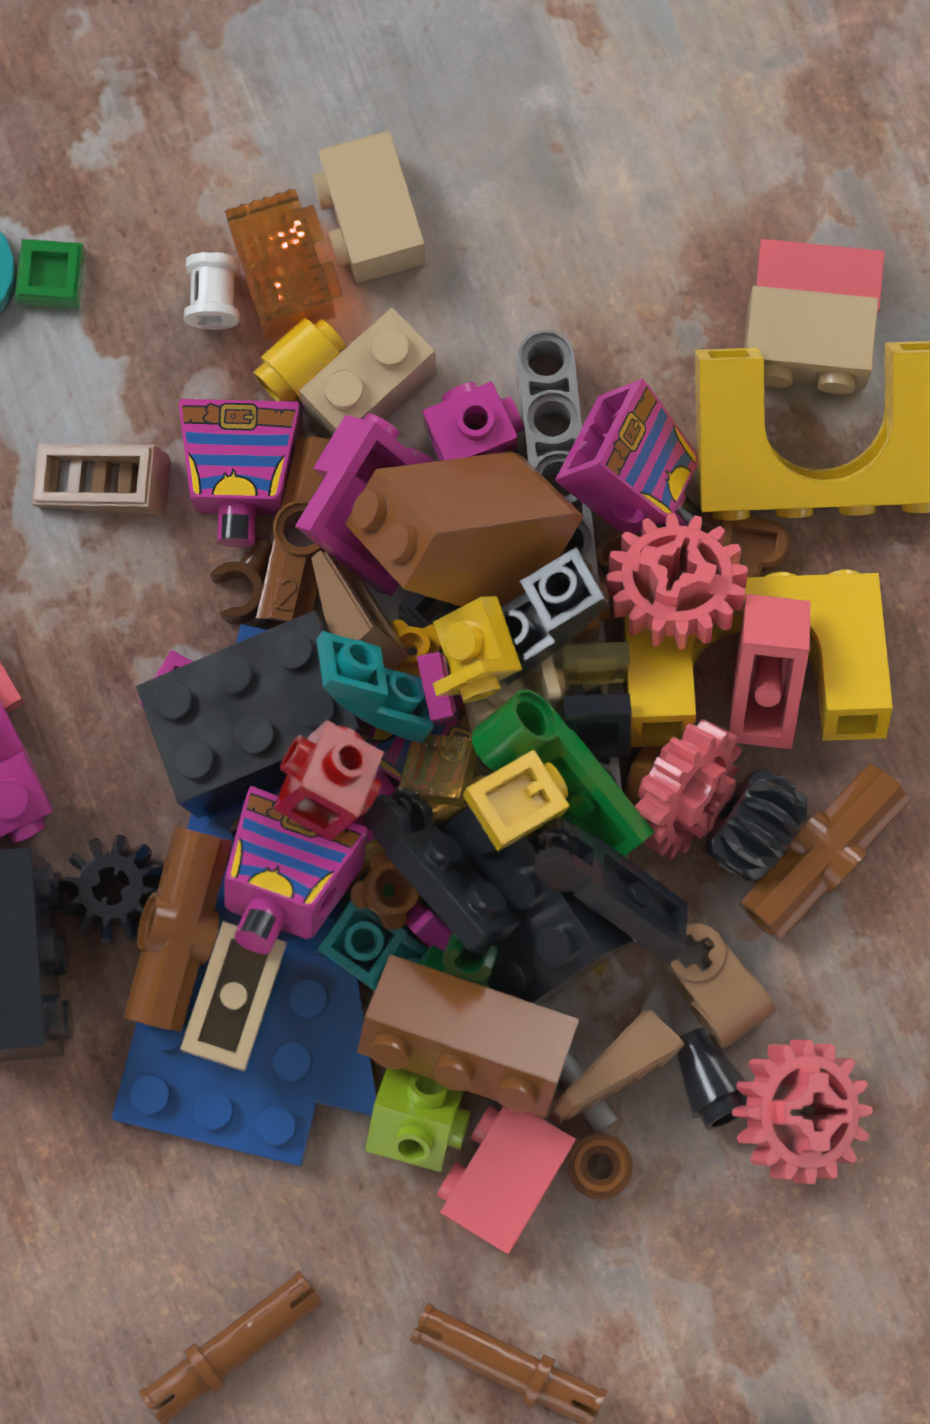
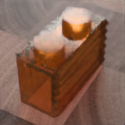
M288 189L284 193L277 192L273 196H265L261 200H253L249 204H240L236 208L230 207L224 211L265 340L288 333L303 318L308 319L314 325L320 319L328 321L336 318L332 299L341 297L343 294L332 260L320 264L314 243L324 240V236L313 204L301 207L296 189Z

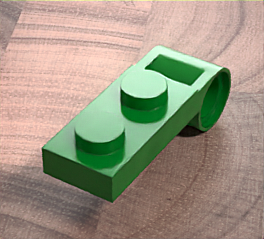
M525 689L519 690L473 729L472 743L478 757L495 772L532 750H535L543 764L551 763L562 776L568 790V797L565 799L569 807L560 819L565 818L566 821H571V825H577L592 837L597 836L623 856H626L654 833V830L573 729L570 730L552 706L538 693Z

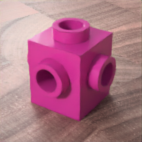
M493 381L477 387L475 382L456 386L442 396L443 402L422 410L424 428L439 461L510 451L518 453V437L516 434L524 431L520 414L510 395L500 399Z

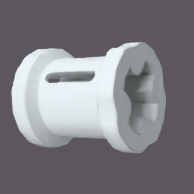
M201 252L187 257L186 269L187 274L191 275L190 305L184 310L185 323L195 328L207 330H222L238 325L240 312L234 307V277L240 274L239 259L233 255L219 252Z

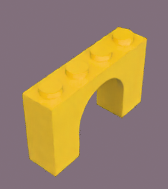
M930 341L885 342V407L880 430L871 445L861 455L846 464L828 469H811L791 463L778 454L768 442L765 431L764 357L758 347L695 350L696 453L698 458L697 499L702 512H712V517L718 520H742L750 517V510L775 509V515L779 517L803 518L813 515V508L838 507L840 514L862 516L876 513V505H901V510L904 512L930 513Z
M837 570L828 575L796 576L789 572H775L765 577H747L746 588H744L746 590L745 596L746 594L811 601L808 661L816 676L822 741L887 739L893 705L879 573ZM743 609L742 611H733L732 627L728 631L713 624L712 640L710 643L704 644L696 634L688 635L686 648L680 650L675 643L674 636L665 635L664 640L658 647L651 645L652 631L646 628L632 636L628 633L629 615L622 617L626 694H630L631 747L665 746L673 737L682 740L687 725L691 723L695 726L696 709L693 666L700 654L713 642L727 635L740 632Z

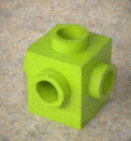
M387 1068L374 1103L365 1152L441 1172L448 1148L453 1147L461 1150L467 1131L471 1111L459 1108L463 1091L445 1088L432 1078L403 1068Z

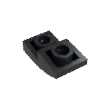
M577 547L521 580L520 582L526 593L501 607L522 670L503 679L508 685L531 671L566 645L607 605V599Z

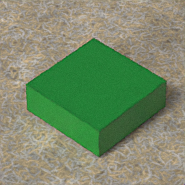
M21 239L15 293L17 303L19 305L79 309L86 251L83 243Z

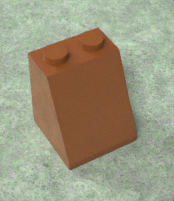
M510 451L376 469L364 491L357 497L345 525L403 589L461 607L480 597L497 596L500 607H503L526 593L520 582L521 580L560 557L584 516L522 455Z

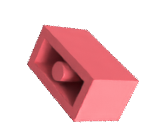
M746 594L730 695L728 732L738 737L736 743L792 749L809 654L811 601Z
M489 1105L470 1139L480 1144L467 1167L457 1161L455 1162L436 1196L446 1201L440 1212L441 1215L509 1255L576 1139L533 1113L514 1112L504 1106L500 1111Z

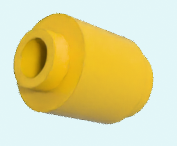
M303 318L260 357L263 364L253 372V375L275 401H297L302 404L299 390L346 348V344L325 320L320 319L314 325L308 319Z

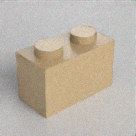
M390 130L318 150L322 172L312 174L311 176L321 211L333 208L338 229L328 231L338 267L350 265L355 284L425 265L424 241Z
M753 286L748 304L744 348L758 347L764 357V386L785 388L791 386L792 382L817 384V388L820 391L831 394H849L854 392L855 388L865 389L872 372L878 298Z
M391 307L299 390L304 412L330 439L345 415L364 419L367 413H371L386 420L437 374L435 350Z
M223 922L180 1050L184 1053L245 1072L286 950L287 942L276 939L270 953H255L244 948L235 940L234 934L238 926Z

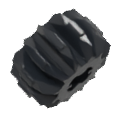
M766 768L748 773L744 781L737 784L732 800L724 805L715 819L713 829L707 834L705 853L715 859L718 866L732 875L737 874L747 881H756L764 877L769 869L776 867L781 856L789 850L791 842L800 833L799 827L807 817V796L797 790L796 785L781 774L777 776Z
M117 835L115 837L111 854L107 853L105 846L98 838H94L89 841V847L94 856L93 860L87 863L76 853L72 854L68 860L76 870L81 872L80 878L67 876L59 881V887L62 890L79 894L62 905L63 913L68 917L84 913L77 926V931L84 937L94 933L101 925V942L112 946L117 939L118 927L122 926L128 940L134 943L137 941L138 927L135 921L142 916L150 895L154 892L157 893L158 887L150 885L161 880L164 865L153 864L145 867L153 851L143 843L136 847L129 855V840L124 835ZM116 876L125 884L129 879L130 885L121 890L123 901L115 905L107 897H104L101 901L100 895L105 894L109 890L106 880Z

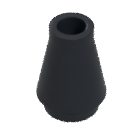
M706 1027L697 1028L680 1036L684 1042V1047L676 1056L693 1118H701L706 1130L721 1127L738 1119V1117L732 1116V1109L746 1105L747 1096L736 1089L737 1082H746L712 1040Z

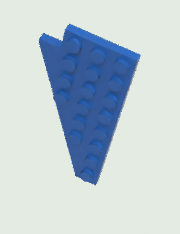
M241 624L236 643L267 630ZM283 784L266 790V792L279 796ZM245 800L199 819L191 814L187 827L189 830L233 841L215 908L219 911V928L216 941L223 922L238 926L243 917L225 907V877L236 835L233 836L231 834L230 828L233 822L242 814ZM344 894L315 936L302 938L283 930L280 931L277 939L287 942L286 950L245 1072L184 1053L180 1050L213 953L212 950L206 963L199 965L186 1013V1020L181 1032L136 1022L111 1120L302 1167L318 1104L372 1117L377 1093L371 1057L357 1053L364 1023L359 982L357 978L317 950L343 912L337 905L345 897Z

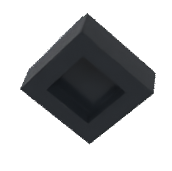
M609 683L608 695H584L583 684L569 685L568 694L564 696V723L570 730L573 729L595 758L630 757L631 701L630 694H625L622 683Z

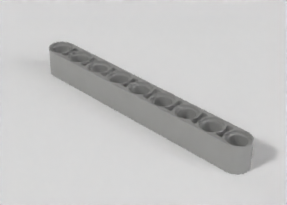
M542 329L532 332L521 343L518 350L517 378L522 423L524 426L523 435L526 460L547 479L550 476L558 475L582 429L572 345L559 332ZM545 355L557 359L561 363L562 368L554 375L540 376L531 370L529 364L536 357ZM557 415L567 422L569 428L562 435L550 437L540 433L535 424L544 416ZM570 494L565 498L584 516L572 537L581 544L582 551L580 553L587 564L592 563L593 576L599 582L592 512L589 507ZM600 621L598 641L573 644L571 639L552 655L555 668H561L564 662L574 657L585 658L592 663L596 674L590 681L583 683L584 695H608L610 677L604 622ZM565 679V686H566L565 696H567V694H568L569 685L575 684V683H572V682H570V681H568V680H566V679ZM563 703V705L561 707H557L555 711L564 721ZM618 757L596 758L622 791Z

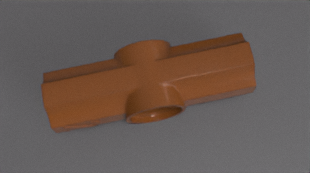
M315 436L297 437L282 506L273 521L275 537L256 615L258 623L272 628L316 609L319 590L311 558L318 551L322 550L325 552V550L315 542L306 547L294 546L287 541V537L324 479L313 467L330 439Z
M870 763L841 791L839 797L825 812L820 809L799 830L800 833L793 839L789 850L780 858L776 867L771 868L738 905L759 928L779 942L811 910L810 908L825 892L830 895L868 854L865 849L911 801V798L892 776Z
M175 826L164 861V869L157 893H152L148 898L140 919L137 946L141 950L123 1017L166 1030L182 1031L199 965L205 964L209 959L216 941L219 928V911L215 908L233 841Z

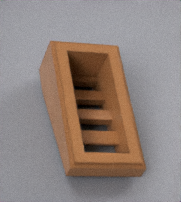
M38 444L32 505L40 508L134 515H165L171 464L170 456L155 445ZM61 461H70L67 492H59ZM87 463H94L91 493L84 492ZM113 464L120 465L117 493H110Z
M318 551L311 559L328 633L381 647L384 668L393 670L408 656L406 653L407 649L365 582L328 552Z
M651 1009L647 1012L644 1010L549 1109L551 1111L549 1116L557 1124L570 1120L664 1067L684 1047V1042Z

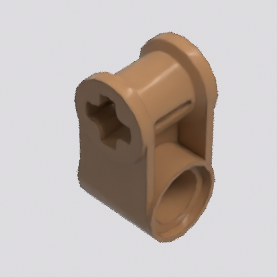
M701 923L688 924L686 944L692 947L700 942L708 952L701 959L705 970L702 971L696 964L685 968L681 965L679 959L670 964L661 959L662 967L666 975L688 1002L691 1011L700 1025L706 1027L712 1040L722 1050H726L775 1013L776 1007L760 982L740 963L720 934L712 927Z

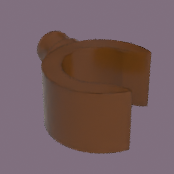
M256 538L250 552L246 551L240 562L224 563L210 574L213 583L226 582L233 578H242L253 585V593L250 600L243 606L231 607L221 611L222 620L239 624L248 622L256 617L263 589L260 576L267 566L266 560L272 550V544L265 539Z

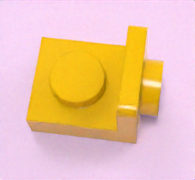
M497 596L480 597L433 622L451 673L432 684L437 697L461 695L464 703L479 701L500 692L499 681L522 670Z
M535 750L469 786L463 794L497 851L556 817L560 819L569 807L565 799L568 797V790L562 776L551 763L543 764Z

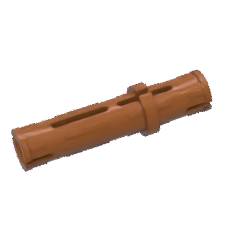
M298 1270L287 1282L200 1348L194 1343L184 1352L187 1358L147 1388L141 1389L139 1391L141 1398L149 1410L153 1408L154 1416L160 1424H168L171 1418L209 1389L214 1394L225 1386L223 1379L317 1307L323 1306L324 1303Z
M430 1303L426 1305L418 1321L419 1326L414 1329L410 1342L418 1343L523 1395L521 1402L532 1408L537 1402L580 1424H593L607 1390L597 1388L553 1366L555 1359L543 1354L540 1360L434 1308V1305Z

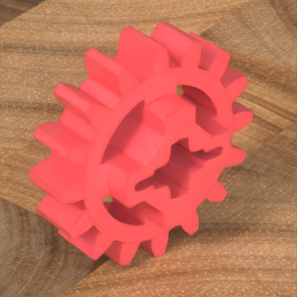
M668 513L666 527L657 528L655 523L647 518L642 520V536L640 538L627 531L622 535L621 551H611L609 555L610 573L607 574L606 585L608 596L613 597L612 613L614 617L619 618L629 615L628 633L634 636L645 628L652 631L651 645L655 647L662 643L665 635L674 636L675 643L680 650L686 648L688 635L696 634L704 644H708L712 640L713 624L727 631L732 627L733 611H742L744 607L746 591L744 588H746L748 569L747 566L740 565L741 548L739 544L723 547L725 529L719 526L707 534L701 531L702 517L695 515L688 527L679 526L675 513Z
M701 719L697 727L691 723L686 726L682 740L673 737L662 748L660 757H657L654 762L653 769L641 781L638 797L642 800L635 805L638 812L654 830V833L642 843L643 845L662 856L674 858L678 850L683 853L689 850L694 836L701 840L703 836L713 829L715 819L724 805L732 800L736 789V780L732 778L739 772L740 767L733 763L741 754V748L735 745L738 740L737 736L714 723Z
M791 1040L790 1045L772 1044L768 1046L769 1060L751 1059L748 1063L752 1073L756 1076L754 1081L737 1082L736 1089L747 1096L745 1106H738L732 1109V1116L746 1119L748 1128L744 1129L737 1136L738 1142L756 1144L757 1148L754 1150L750 1162L753 1165L770 1166L771 1178L779 1180L792 1179L793 1183L815 1184L816 1178L834 1179L838 1177L836 1162L854 1164L857 1160L853 1149L850 1147L852 1141H868L869 1134L858 1126L859 1117L873 1114L872 1107L859 1104L857 1095L861 1094L868 1087L867 1081L850 1080L849 1074L854 1068L855 1061L852 1058H835L836 1046L832 1044H813L812 1040ZM803 1107L815 1108L814 1113L803 1114V1116L790 1114L792 1109H802Z

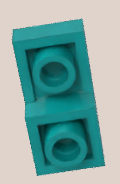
M322 631L316 640L323 688L346 710L363 721L388 733L422 744L434 728L433 722L430 720L422 678L384 668L381 647Z
M350 900L317 950L375 991L389 955L417 963L427 952L428 948L408 935V932L403 928L395 930L384 928L381 925L379 916L368 908L360 909L355 907Z

